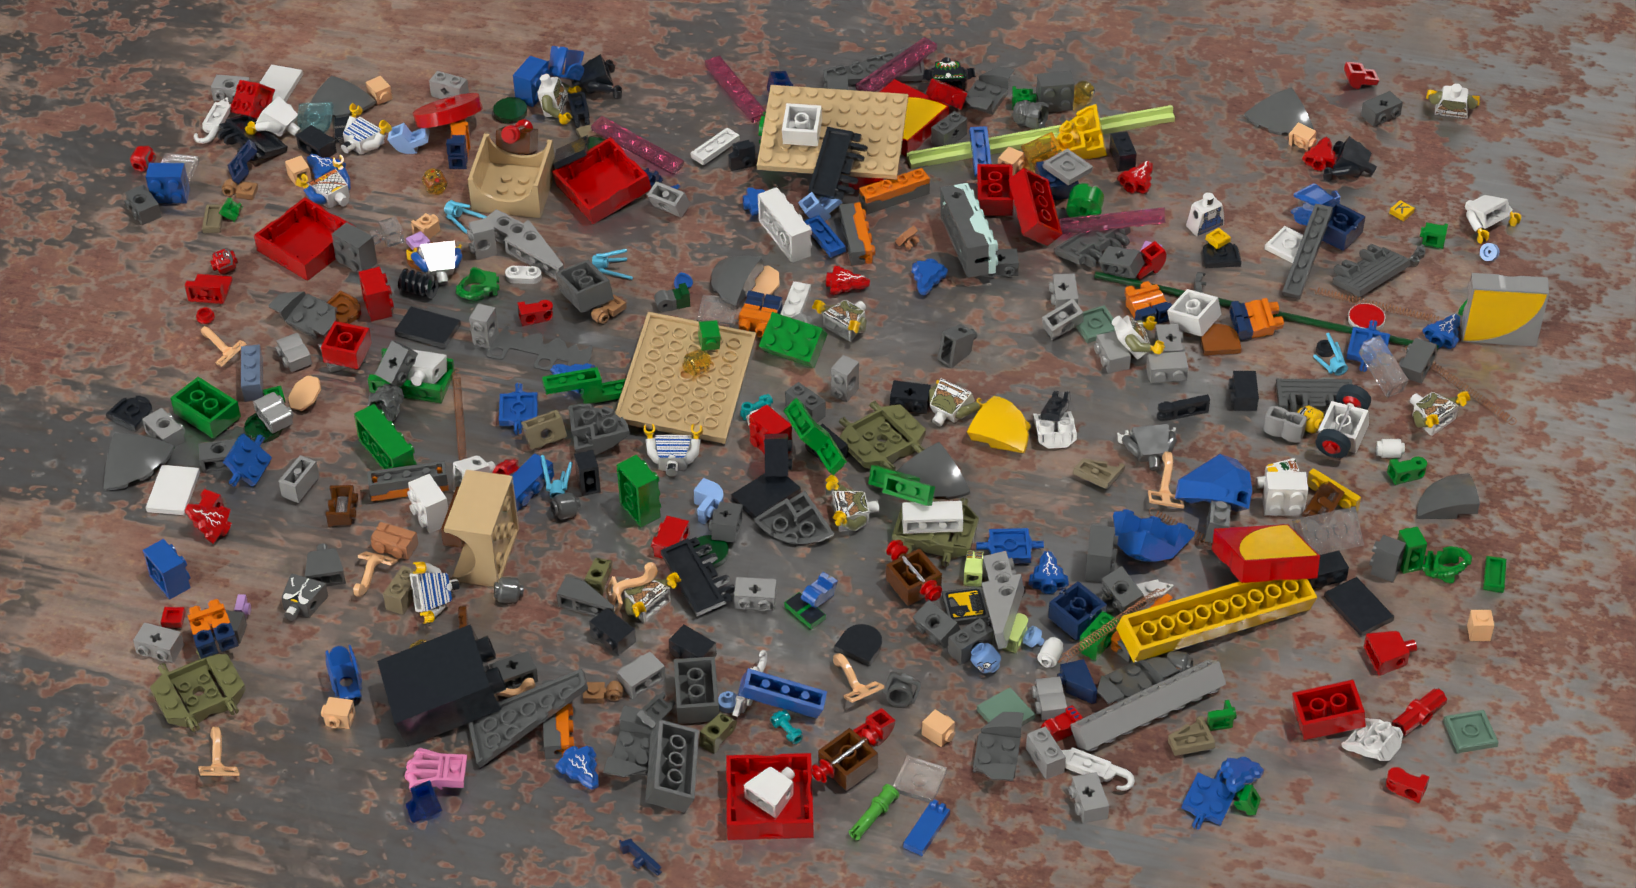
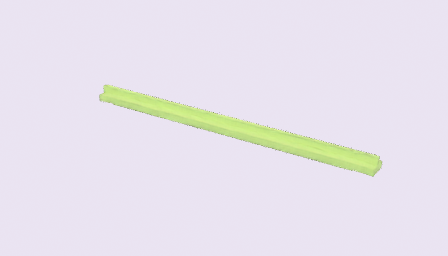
M1168 105L1102 117L1100 122L1103 134L1175 122V116L1173 114V106ZM1061 125L989 137L990 154L1003 153L1008 147L1019 150L1052 144L1053 139H1056L1059 134ZM971 142L911 151L906 154V158L911 169L972 158Z

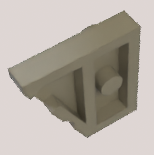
M1083 458L1074 467L1073 474L1108 489L1123 473L1125 464L1119 463V467L1108 466L1107 461H1094Z
M1203 716L1197 717L1194 724H1186L1179 731H1175L1168 736V743L1174 756L1215 748V740Z

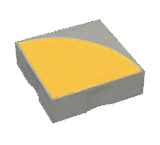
M1472 273L1468 287V300L1464 307L1460 324L1461 342L1536 347L1549 297L1548 278L1531 276L1509 277L1499 274Z

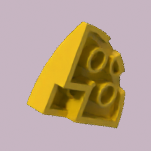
M1096 104L1083 108L1076 113V117L1070 121L1066 120L1061 125L1057 138L1053 139L1052 157L1066 149H1069L1082 159L1107 156Z
M993 396L981 407L967 430L969 437L973 441L988 443L991 448L1025 453L1029 436L1026 430V420L1022 412L1012 402L998 396Z

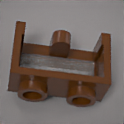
M1330 481L1321 483L1301 516L1314 525H1324L1345 492Z
M330 485L331 500H328L329 512H326L328 528L337 525H352V519H356V508H354V505H358V493L354 492L353 485Z

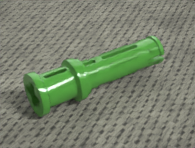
M885 784L883 786L882 792L872 799V805L849 830V834L853 839L857 835L855 840H860L880 814L886 813L889 810V805L899 798V792L892 785Z

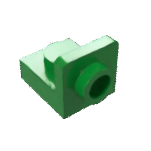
M1225 700L1223 710L1208 712L1206 724L1209 730L1216 731L1233 728L1234 719L1237 718L1235 707L1231 706L1229 700Z

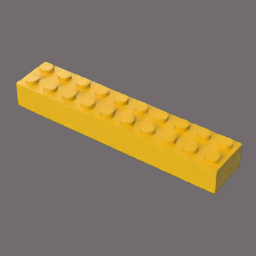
M1308 579L1241 583L1239 581L1121 617L1116 629L1134 663L1310 610L1317 599V595Z

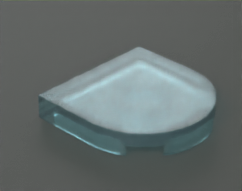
M333 103L299 104L297 123L301 131L312 125L322 132H326L332 123Z

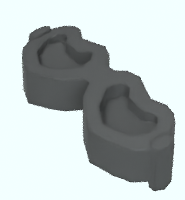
M1423 244L1417 246L1413 255L1409 258L1411 266H1417L1420 259L1424 257L1425 248Z
M1197 272L1194 291L1203 293L1202 285L1206 286V282L1201 280L1206 273Z

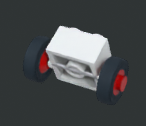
M1352 384L1343 385L1338 390L1336 395L1337 402L1331 401L1318 429L1319 434L1315 444L1323 454L1332 458H1343L1348 452L1356 453L1369 426L1368 408L1371 404V396L1365 389Z

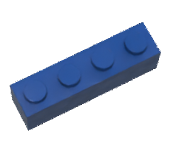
M535 453L512 475L517 512L527 505L529 500L546 485L541 456ZM545 459L551 481L554 477L553 463Z
M749 668L741 678L738 692L740 697L816 719L824 710L827 691Z

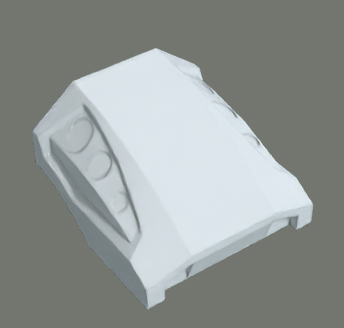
M1071 411L1065 412L1060 421L1041 420V414H1033L1038 442L1048 449L1066 448L1077 440V432Z
M1365 718L1366 727L1356 729L1342 743V747L1348 751L1376 758L1379 761H1390L1401 748L1403 733L1399 727L1392 726L1390 722Z

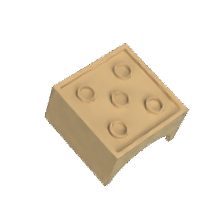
M484 133L468 178L472 211L492 213L497 209L507 215L541 218L554 179L552 171L556 170L553 165V140H547L545 149L537 154L516 155L500 149L493 143L490 135Z
M473 470L465 471L444 527L445 533L453 534L465 541L454 574L452 575V580L457 579L458 582L494 587L495 582H498L503 576L519 531L513 476Z

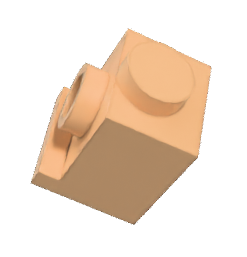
M1299 122L1289 133L1290 146L1295 144L1297 147L1309 151L1317 143L1316 131Z
M425 213L416 221H411L413 235L421 231L428 239H431L440 231L439 219L434 214L430 216Z

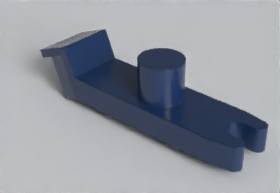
M631 838L625 841L619 840L622 854L630 852L636 857L633 865L637 869L645 865L657 876L662 873L660 870L662 867L637 846Z

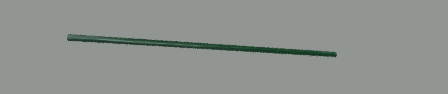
M1098 271L1095 272L1094 276L1096 279L1140 288V285L1144 282ZM1158 285L1159 290L1165 294L1180 297L1185 292V290ZM1218 298L1220 306L1230 308L1233 301ZM1279 311L1278 314H1273V317L1282 316L1284 320L1352 334L1353 330L1351 326ZM1392 335L1389 338V343L1408 346L1414 341Z

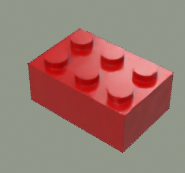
M977 164V199L979 201V208L983 210L984 216H1013L1014 199L1009 179L1013 176V164Z
M1354 679L1292 693L1293 709L1304 740L1366 727L1365 710Z

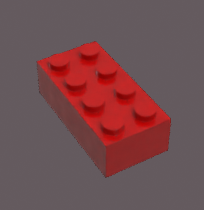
M1022 168L1009 179L1021 233L1025 237L1049 246L1062 235L1049 181L1032 171Z

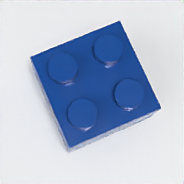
M529 56L513 74L515 97L525 101L528 106L534 107L539 102L540 77L544 74H549L548 61Z
M149 163L146 181L148 190L158 203H187L190 186L185 164Z
M162 539L143 549L150 577L169 599L191 588L189 583L191 577L185 568L187 563L183 556L177 555V551L172 544L169 545Z

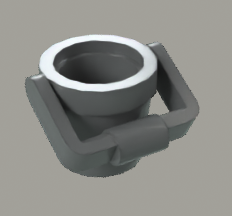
M891 672L883 693L886 694V699L891 705L905 707L910 703H915L921 689V683L913 679V676L905 673ZM912 684L917 686L914 695L912 691Z

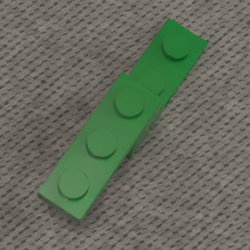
M598 367L542 377L546 395L580 389L584 404L620 399L626 379L602 383Z
M796 397L783 411L800 439L817 452L828 472L834 476L843 468L847 461L829 432L812 419L802 401Z
M871 465L868 484L883 488L882 493L922 505L932 506L935 486L920 482V478L878 465Z

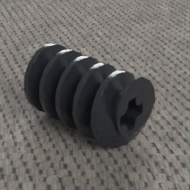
M404 268L399 276L397 286L399 290L415 293L423 297L427 296L432 299L438 291L439 282L435 281L433 275H430L428 278L426 273L422 275L421 272H417L415 274L414 270L409 271L407 268Z

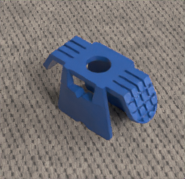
M552 46L550 60L548 61L549 76L580 81L584 73V68L581 65L584 51ZM564 63H565V73H564V75H563V74H562V70H563Z
M1313 183L1294 193L1293 196L1295 198L1305 201V203H1303V206L1292 209L1291 213L1294 214V219L1297 223L1307 225L1315 203L1331 206L1334 202L1340 203L1341 196L1336 190L1332 191L1330 195L1320 186Z
M348 645L349 651L344 646H336L331 649L330 653L327 650L326 667L335 695L340 696L341 699L353 701L362 699L360 690H362L361 669L351 645ZM344 678L353 680L349 686H342L340 681Z

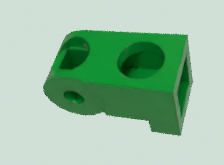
M1419 456L1401 462L1397 458L1391 459L1387 473L1395 485L1419 480L1425 475L1427 461Z

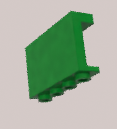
M385 348L381 350L382 359L387 351ZM447 358V372L435 384L422 382L421 385L415 386L407 377V380L400 387L402 388L404 398L442 404L451 383L452 374L455 371L453 359ZM370 374L368 377L369 391L371 393H375L378 387L384 384H391L376 374Z

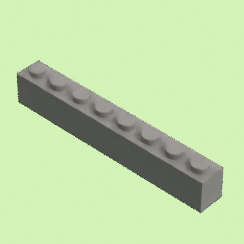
M1208 659L1070 724L1077 747L1088 752L1094 751L1102 743L1113 742L1121 734L1132 733L1134 728L1146 726L1155 718L1165 717L1169 711L1182 709L1190 701L1201 700L1203 695L1219 691L1220 687L1226 685L1219 661Z

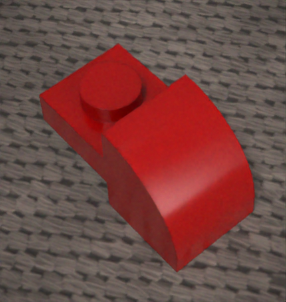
M1346 62L1344 66L1346 77L1350 85L1355 89H1360L1362 84L1378 85L1380 81L1375 70L1364 69L1362 63Z
M1156 241L1141 250L1144 265L1136 277L1140 280L1151 271L1156 274L1164 266L1167 254L1165 249Z
M880 708L867 716L865 723L853 731L862 738V729L869 730V724L871 723L879 725L884 732V740L882 742L876 740V746L878 747L889 737L896 720L883 708Z

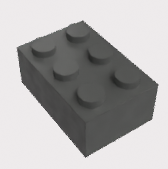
M589 260L555 272L560 292L580 312L589 311L593 307L604 305L614 299L610 280Z
M715 656L674 659L678 724L712 721L719 714Z

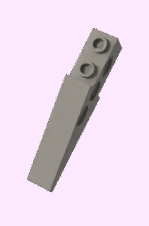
M497 209L486 217H490L495 231V239L505 245L506 253L530 266L538 267L541 272L557 280L555 272L563 270L564 265L529 220L522 223Z
M1006 551L983 556L988 581L982 583V588L998 649L1007 647L1024 593L1021 574H1016L1013 559L1008 558Z

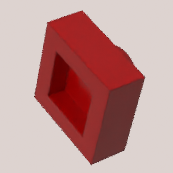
M164 607L161 626L164 628H182L186 614L185 607Z

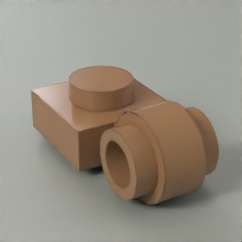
M232 179L226 180L222 186V191L226 196L236 194V198L254 200L258 190L257 183L241 181L237 185Z
M613 294V300L601 305V308L596 307L592 310V319L599 324H605L609 319L608 314L614 317L627 308L626 302Z
M611 681L607 688H605V682H587L588 690L583 693V703H604L605 698L613 702L619 701L623 696V686L618 681Z

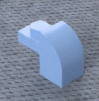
M402 123L392 127L387 140L401 153L416 154L418 146L428 143L430 131L428 128H421L411 132L406 124Z
M812 192L798 202L809 218L820 215L824 221L830 219L831 215L829 213L843 203L839 199L822 196L817 199Z
M705 478L694 489V504L699 505L697 509L698 522L706 524L709 518L713 517V511L718 508L719 502H724L722 488L717 483Z

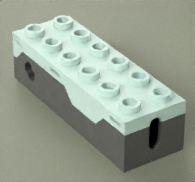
M968 183L940 187V217L967 278L996 273L998 243L997 240L993 239V232L989 230L988 221L984 219L983 210L979 208V201L975 199L974 190L970 189ZM987 257V259H985L984 262H982L981 258Z

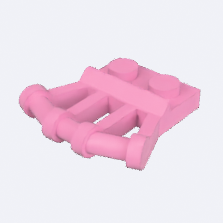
M418 748L414 752V757L406 765L405 779L409 782L411 793L417 794L422 789L438 787L440 790L443 787L464 788L467 755L443 754Z

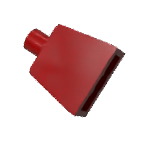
M1398 631L1367 633L1363 646L1378 676L1406 666L1410 653L1417 651L1415 640L1404 641Z

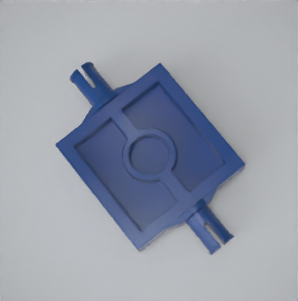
M1373 320L1369 322V328L1353 327L1346 359L1360 361L1359 370L1362 371L1364 366L1363 372L1367 371L1368 363L1384 366L1390 334L1376 330L1378 323L1374 321L1373 325Z
M516 383L515 392L500 394L499 425L514 426V433L518 435L519 430V434H521V422L538 416V392H524L523 384L519 383L518 387V383Z
M244 433L238 437L223 461V464L234 474L229 484L236 486L240 479L251 487L257 484L272 459L261 448L265 437L258 435L255 441H252Z
M1029 528L989 529L988 542H976V550H988L990 554L1006 551L1008 558H1012L1014 564L1031 563L1032 549H1044V540L1032 541L1029 536Z
M1221 770L1217 771L1214 779L1198 772L1182 804V809L1191 812L1196 817L1192 827L1195 828L1197 825V830L1201 828L1203 821H1211L1221 826L1236 795L1230 792L1226 784L1223 783L1224 777L1223 773L1221 775Z

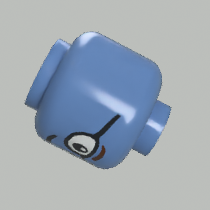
M979 643L972 649L971 662L981 673H994L998 670L1001 655L991 644Z

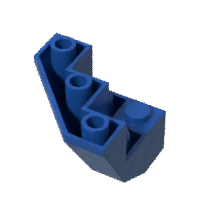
M1218 454L1178 480L1175 498L1190 504L1200 501L1211 503V500L1223 501L1231 504L1232 511L1249 509L1252 495L1250 472L1237 459Z
M1123 509V511H1117L1113 514L1115 535L1118 536L1117 545L1128 556L1137 560L1155 562L1171 559L1195 535V532L1188 529V525L1183 523L1167 525L1155 516L1139 518L1134 515L1133 511Z

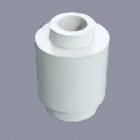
M1381 439V441H1376V456H1381V458H1401V454L1405 453V444L1401 443V439Z
M1050 637L1044 642L1037 656L1042 666H1056L1063 652L1062 641L1056 637Z

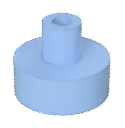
M1486 243L1480 248V256L1485 261H1494L1499 256L1500 251L1496 244Z
M1036 626L1029 627L1023 637V643L1029 647H1034L1036 644L1041 646L1044 643V638L1041 637L1042 630Z
M730 691L720 694L718 697L719 709L725 713H732L736 705L737 695Z

